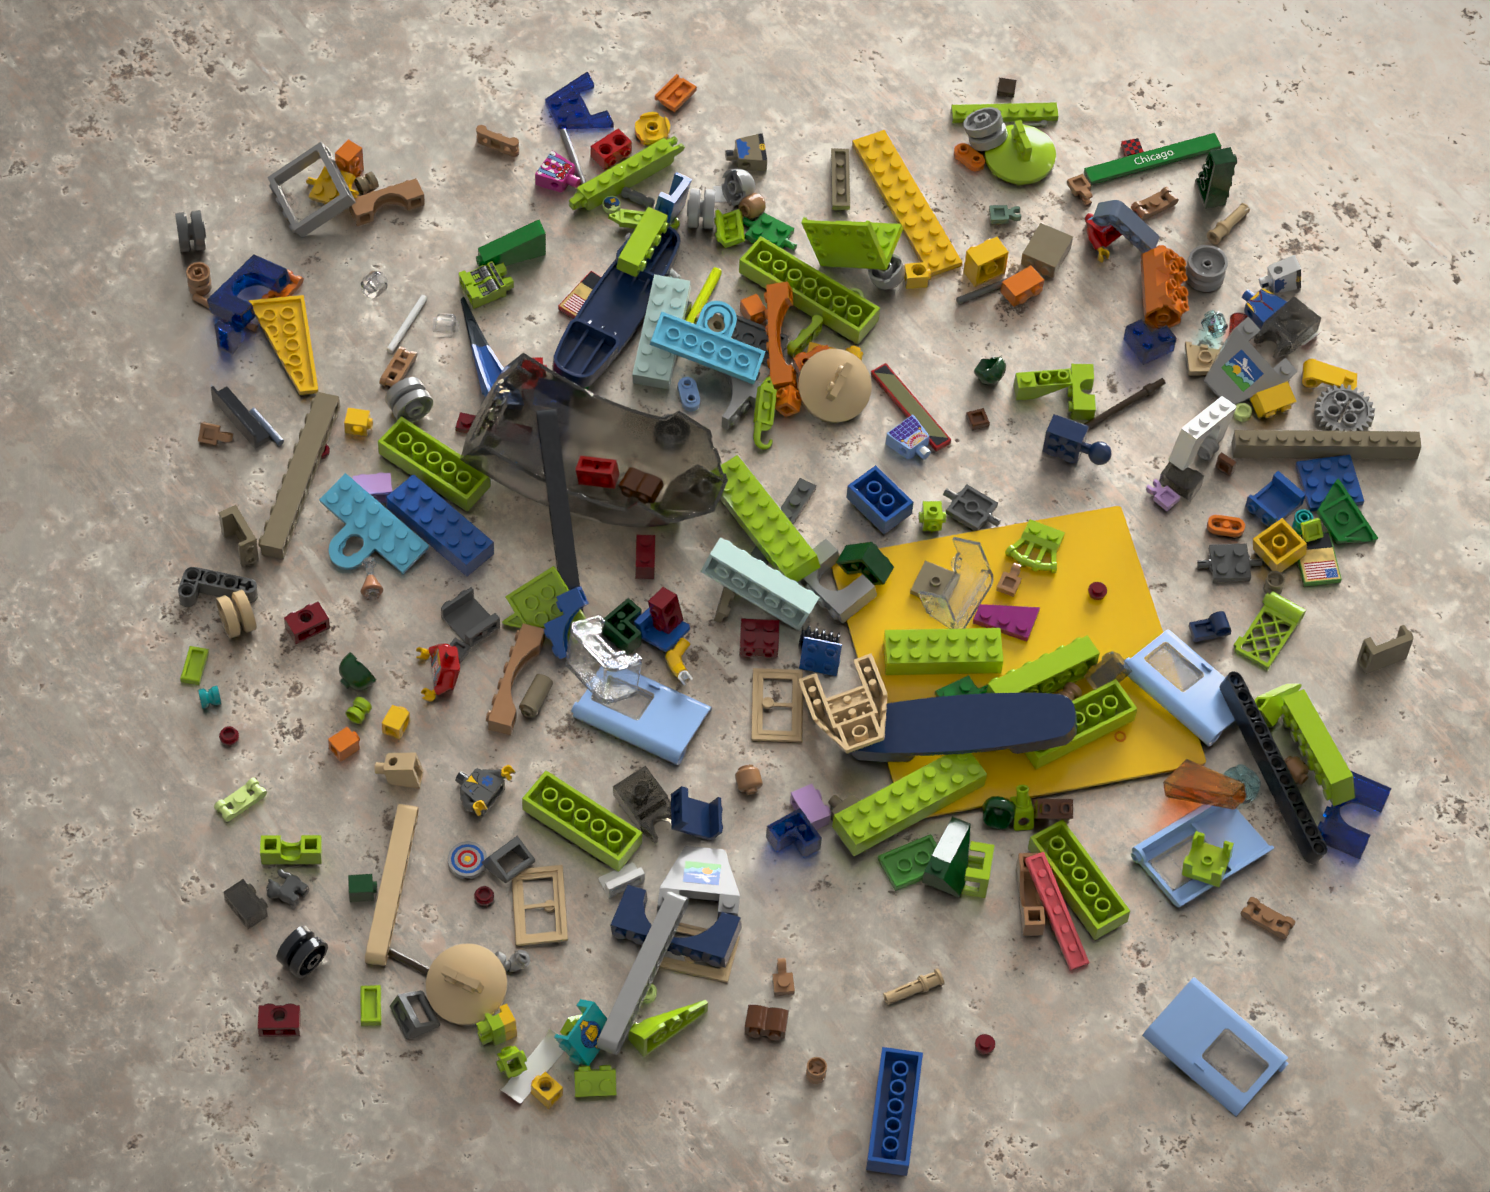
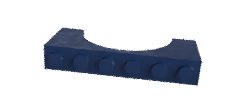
M627 885L610 924L612 935L616 938L632 940L636 944L643 945L652 926L645 914L648 901L645 889ZM722 912L718 920L706 931L691 937H673L667 951L676 956L690 957L694 961L707 962L714 967L721 966L726 968L742 929L741 917Z

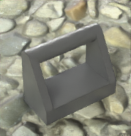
M516 836L482 861V864L501 881L508 883L535 863V858L520 838ZM512 850L522 857L524 861L506 873L497 860Z
M422 990L398 994L390 1005L406 1039H413L441 1025ZM419 1000L430 1022L420 1023L410 1003Z

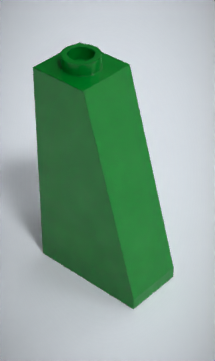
M540 219L479 247L478 256H476L477 265H487V263L493 261L494 265L504 263L506 267L545 256L546 233Z

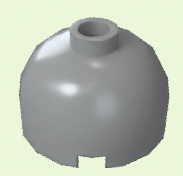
M731 169L724 173L722 178H725L722 184V192L727 202L731 200L732 205H739L744 197L755 192V181L748 171Z
M896 254L892 255L887 270L868 269L871 282L883 290L897 287L905 275L904 265Z

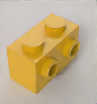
M1288 381L1257 392L1250 397L1258 418L1263 416L1270 418L1280 410L1282 413L1292 409L1291 405L1297 402Z

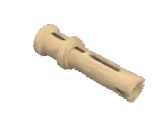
M1241 203L1224 221H1219L1213 230L1207 232L1208 240L1212 244H1219L1224 236L1229 235L1231 228L1250 212L1249 206Z
M936 968L934 972L925 976L919 975L917 980L883 993L886 1004L890 1005L921 991L928 992L932 987L942 986L945 984L940 970Z

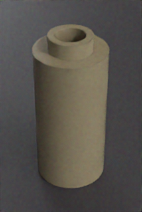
M536 674L519 705V709L524 716L531 717L537 715L553 685V681L548 676Z

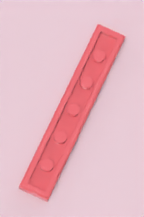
M1041 852L1025 858V863L1069 970L1088 965L1090 962L1045 853Z

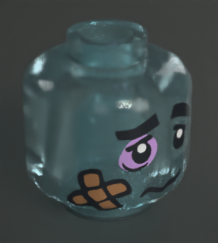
M1211 310L1204 314L1205 317L1201 320V325L1206 335L1213 339L1223 336L1228 328L1223 313Z

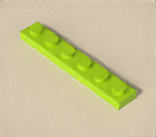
M1057 102L959 104L951 106L953 123H963L966 117L974 111L988 107L997 108L1001 112L1003 122L1018 120L1058 121L1059 117Z

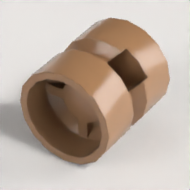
M202 262L190 264L186 270L190 293L193 295L196 293L200 296L207 295L212 289L210 268Z

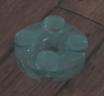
M1239 764L1236 767L1229 768L1223 774L1221 792L1223 793L1228 790L1235 796L1237 802L1247 804L1257 797L1261 781L1253 770L1243 764ZM1237 782L1244 783V788L1241 786L1237 787Z

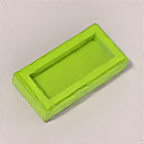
M189 646L180 678L181 682L200 685L209 649Z
M381 985L360 986L361 1026L382 1025Z

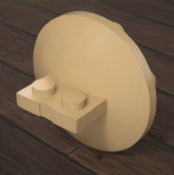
M827 349L814 354L803 365L798 377V391L803 405L813 416L825 422L841 423L853 419L863 411L871 396L872 384L866 366L857 356L845 350Z
M459 944L446 949L433 961L426 977V994L432 1008L443 1019L457 1025H474L485 1020V1013L493 1015L502 1005L507 992V975L503 964L489 949L476 944Z

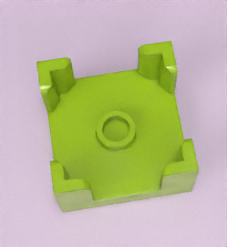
M1196 831L1189 855L1185 857L1183 862L1182 875L1220 888L1232 857L1234 843L1224 841L1223 848L1205 843V834Z
M971 841L969 850L982 852L985 855L984 857L968 856L965 881L980 883L979 887L965 885L962 890L963 895L986 898L995 845Z

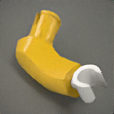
M680 638L674 648L666 652L665 658L672 673L683 685H686L684 682L688 678L691 680L693 678L683 664L682 655L691 644L685 638Z

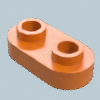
M960 143L955 146L954 157L971 171L978 172L983 170L985 166L983 155L966 143Z
M1212 515L1208 519L1207 529L1216 535L1240 537L1244 533L1245 523L1237 517Z

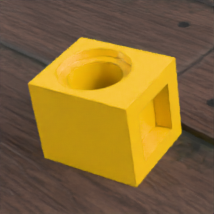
M926 262L904 264L906 289L928 287V280H931V270L927 269Z
M348 408L344 421L345 433L367 436L369 429L372 430L373 427L370 411Z
M391 705L381 723L382 733L400 740L410 723V712L402 706Z
M544 1072L541 1076L537 1075L532 1080L531 1094L546 1108L550 1109L563 1096V1087L547 1072ZM542 1087H549L550 1090H549V1091H542L541 1088H542Z

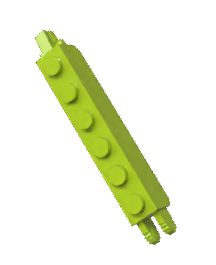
M675 136L667 140L663 138L577 187L574 197L569 199V207L573 211L581 207H585L588 211L593 210L603 204V200L606 197L617 196L624 187L631 188L671 165L674 157L684 151V145L682 143L676 145L678 139Z

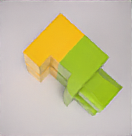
M507 1003L499 1007L500 1013L494 1016L485 1013V1020L476 1024L479 1031L477 1034L482 1045L493 1041L496 1046L517 1037L516 1020Z

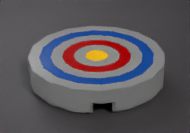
M460 842L449 851L447 858L448 867L452 874L460 879H475L486 870L482 861L487 858V853L476 842Z

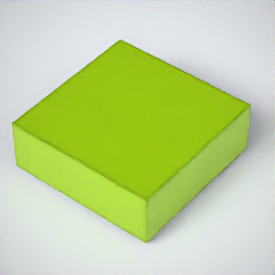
M1319 518L1300 523L1305 542L1323 537Z

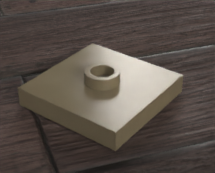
M925 561L911 588L910 594L946 607L960 579V574Z

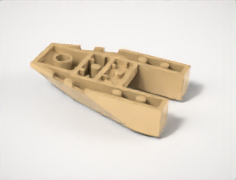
M872 653L853 660L862 686L835 696L825 697L817 673L798 679L813 721L846 753L883 741L885 737L887 691Z

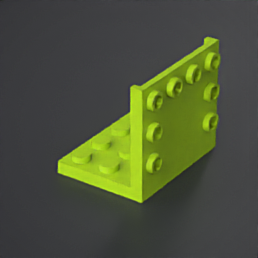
M803 217L801 221L820 266L887 270L903 231L902 224L870 222V220H866V222L815 221Z

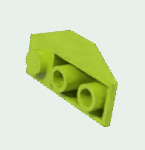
M1070 368L1018 372L1015 374L1013 383L1016 400L1036 399L1073 385Z
M1285 684L1256 697L1254 701L1267 727H1273L1283 714L1281 708L1283 706V697L1298 692L1302 686L1301 684Z

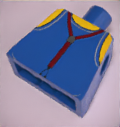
M1248 289L1241 297L1246 301L1245 315L1256 324L1262 333L1286 312L1288 302L1266 289H1261L1256 294Z

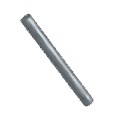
M561 129L560 133L571 163L575 165V174L581 179L580 185L586 183L572 142L567 129Z

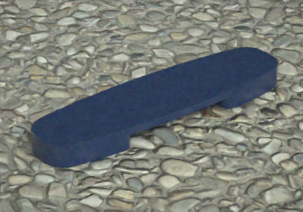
M668 226L666 233L661 234L662 237L659 245L654 246L651 259L647 258L644 271H640L637 277L617 269L618 258L631 235L618 249L616 259L593 288L576 317L569 322L559 341L552 363L553 374L558 380L575 388L591 386L624 348L645 318L654 274L668 277L675 263L681 242L680 235L675 229Z
M984 693L900 701L887 704L884 740L849 753L858 760L877 762H908L915 756L965 754L1009 749L1014 754L1059 747L1071 742L1077 733V717L1073 702L1061 694Z

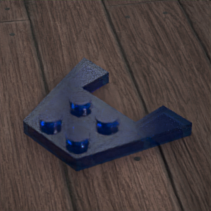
M588 71L545 98V105L558 130L564 128H614V122L608 110L591 115L580 94L582 91L594 88V82Z

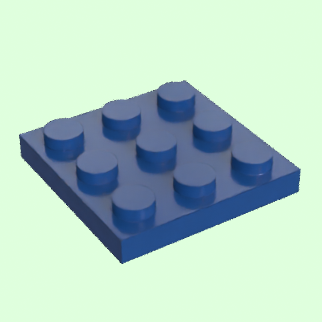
M1351 455L1296 462L1295 467L1302 491L1306 494L1305 501L1308 511L1314 512L1318 510L1338 478L1357 506L1364 504V498Z

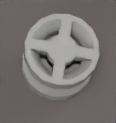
M1206 437L1197 454L1204 460H1210L1213 453L1219 450V445L1213 438Z

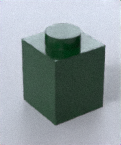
M348 875L350 902L374 901V893L378 892L377 881H373V875Z

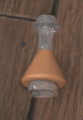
M368 557L361 564L366 569L367 577L360 592L367 600H376L383 593V587L374 576L373 568L377 566V562L374 558Z

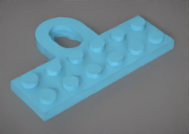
M711 301L705 304L696 324L661 312L649 344L753 385L766 352L731 338L737 322V316L734 309L722 301ZM716 313L721 314L724 318L723 323L725 327L721 332L710 330L707 324L708 320Z
M346 473L319 499L321 504L346 524L329 544L330 559L340 569H355L361 566L374 551H377L404 575L429 549V545ZM358 536L362 538L364 544L358 553H353L351 556L343 554L346 541L350 537Z

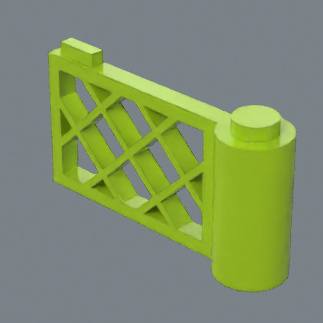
M1273 591L1271 594L1267 593L1262 601L1264 603L1263 608L1243 638L1239 636L1233 645L1236 647L1235 652L1267 670L1306 613V609ZM1264 613L1270 615L1273 622L1263 623L1262 616ZM1286 624L1290 629L1280 633L1278 625ZM1275 626L1277 633L1267 635L1265 627ZM1261 628L1264 636L1254 638L1252 631ZM1278 638L1279 646L1270 647L1268 639ZM1265 640L1267 648L1257 650L1255 642ZM1252 643L1254 651L1247 652L1242 649V646ZM1269 652V661L1261 660L1259 654Z

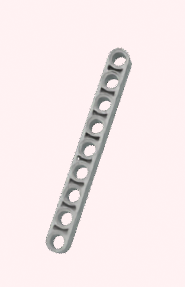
M670 891L665 896L598 1038L597 1048L615 1055L619 1053L687 909L689 902L687 897Z

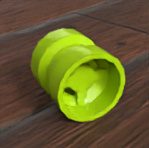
M356 697L353 701V706L347 709L345 715L352 722L361 724L365 719V714L371 711L372 705L366 699Z

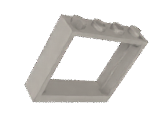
M319 142L267 177L270 182L269 188L277 196L275 198L276 202L284 210L282 211L283 216L290 222L289 228L293 233H297L302 238L356 203L331 152L322 142ZM321 158L340 195L298 222L280 185Z

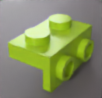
M719 209L715 210L716 217L714 218V223L717 227V232H715L717 241L721 242L725 248L745 242L743 217L740 209L722 214Z
M599 1065V1069H591V1066H578V1070H574L575 1097L617 1095L616 1069L611 1068V1065Z

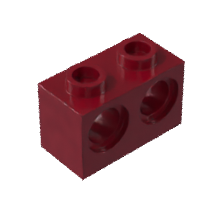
M662 587L648 600L653 626L658 631H663L669 635L684 620L678 596L674 592Z

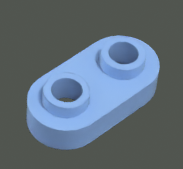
M690 377L680 379L678 382V392L682 407L686 411H696L700 407V396L696 381Z

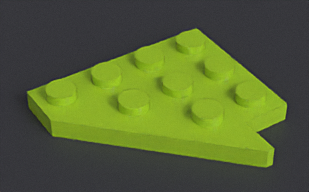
M552 566L505 596L515 613L501 621L503 624L521 628L524 623L545 629V623L564 615L557 607L556 602L558 600L556 597L569 591L555 566ZM581 610L574 616L568 630L569 641L579 642L594 633Z

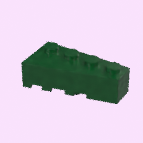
M1231 147L1211 150L1205 160L1206 164L1202 166L1203 171H1200L1198 174L1200 178L1195 180L1205 209L1226 205L1227 198H1229L1232 177L1235 175L1234 168L1237 165V156L1233 154Z

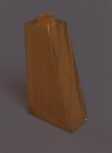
M1188 759L1163 782L1165 796L1178 800L1235 810L1246 798L1244 783Z

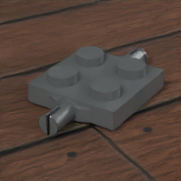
M968 484L956 494L948 488L944 491L943 495L952 500L946 509V514L974 531H978L987 522L996 527L1000 524L1001 520L992 515L998 507V502Z
M1247 543L1209 545V559L1197 560V568H1209L1212 573L1213 582L1250 581L1251 566H1262V558H1250Z

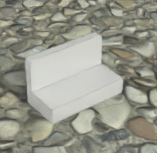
M632 862L623 866L619 872L614 870L599 877L598 880L607 897L611 898L624 892L627 885L635 887L644 883L645 873L641 867L637 869L636 865Z

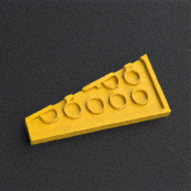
M304 295L248 300L252 312L299 395L316 394L318 392V383Z

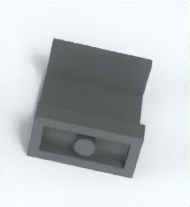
M472 587L461 591L457 597L451 601H446L441 607V618L464 643L471 647L500 628V617L496 613L490 615L474 598V589Z

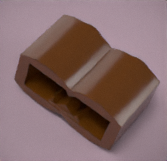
M629 467L619 483L621 493L628 498L635 497L644 504H654L664 487V483L656 475Z
M748 1005L745 1033L753 1038L766 1036L774 1041L785 1039L789 1010L775 1007L768 1008L761 1005Z

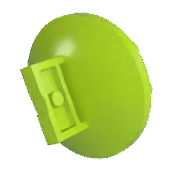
M1021 120L1014 121V125L1006 126L1008 136L1001 145L985 150V161L992 173L1004 181L1017 185L1030 184L1042 180L1052 171L1056 159V150L1051 139L1041 130L1023 125Z

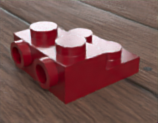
M741 618L739 655L746 657L763 656L765 658L778 657L780 620Z

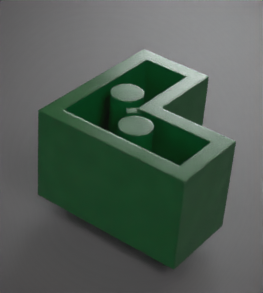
M873 542L846 545L836 561L847 575L863 574L873 585L885 584L894 569L889 559L883 555L878 546Z
M627 598L601 620L600 632L627 656L641 645L642 633L635 627L634 621L642 614V609Z

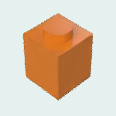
M757 294L740 300V312L744 318L758 324L766 320V307Z
M345 727L328 739L329 749L340 762L360 750L358 734L355 731L352 732L348 727Z

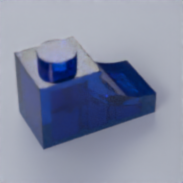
M218 320L214 325L217 347L234 354L245 339L244 328L238 323L230 321L224 323Z

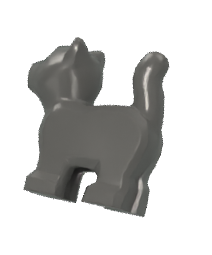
M279 869L277 871L278 875L286 880L280 886L272 879H268L269 883L266 887L267 897L270 899L280 898L282 901L289 903L292 909H295L299 904V896L296 894L300 893L301 896L305 897L309 893V887L298 876Z

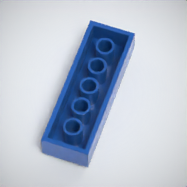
M414 474L386 496L387 509L466 577L494 555V542Z
M882 1047L866 1170L904 1176L908 1174L923 1052Z

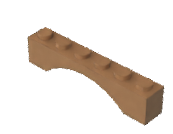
M524 623L521 630L516 632V644L511 646L509 657L511 658L504 665V677L499 679L497 689H499L498 694H494L491 705H493L491 711L488 710L486 715L488 730L510 736L517 720L516 708L511 696L514 680L520 670L530 660L540 655L545 641L543 628Z

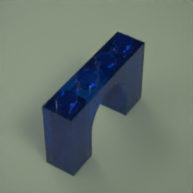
M253 254L207 299L210 312L245 328L256 316L252 303L238 298L237 295L242 290L251 286H264L280 293L291 282L288 271L280 265Z
M1351 771L1354 780L1355 798L1334 807L1333 805L1331 807L1327 806L1323 817H1325L1324 823L1320 821L1318 829L1326 845L1361 859L1371 835L1348 825L1341 817L1340 809L1347 804L1357 803L1382 813L1392 788Z

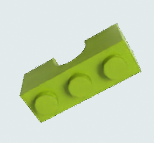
M1071 363L1070 370L1073 385L1067 387V397L1071 398V401H1068V412H1071L1072 420H1091L1095 417L1096 412L1095 395L1085 394L1082 390H1092L1094 365Z
M261 835V864H322L321 835H301L299 842L288 843L281 839V835Z

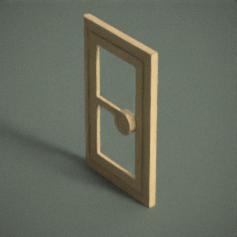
M753 668L751 741L802 742L803 693L798 679L803 678V670ZM763 679L792 680V703H776L771 697L763 699ZM763 707L765 709L792 707V731L762 730Z
M563 865L526 868L512 879L516 946L568 941ZM553 877L554 901L547 900L545 903L524 905L523 880ZM544 908L546 912H553L555 910L556 931L526 934L525 910Z
M680 923L676 932L695 936L707 929ZM740 936L737 938L726 968L720 966V969L695 964L693 963L695 962L694 960L684 956L685 961L664 957L659 968L728 983Z

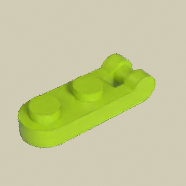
M814 315L812 323L806 329H802L795 340H791L786 348L788 355L795 358L798 353H801L809 345V342H812L822 332V316Z

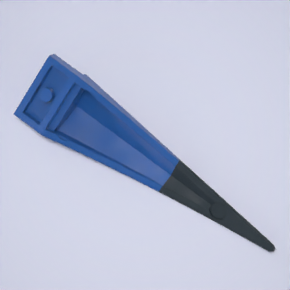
M463 296L461 298V305L482 395L486 397L488 407L522 409L524 402L520 390L495 356Z

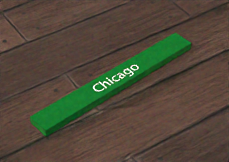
M1214 132L1084 168V173L1089 183L1094 185L1207 154L1211 150L1221 149L1222 145Z

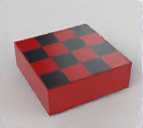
M1139 138L1121 141L1125 157L1144 152Z

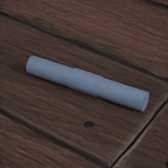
M252 408L249 412L268 432L277 445H282L284 440L255 408Z

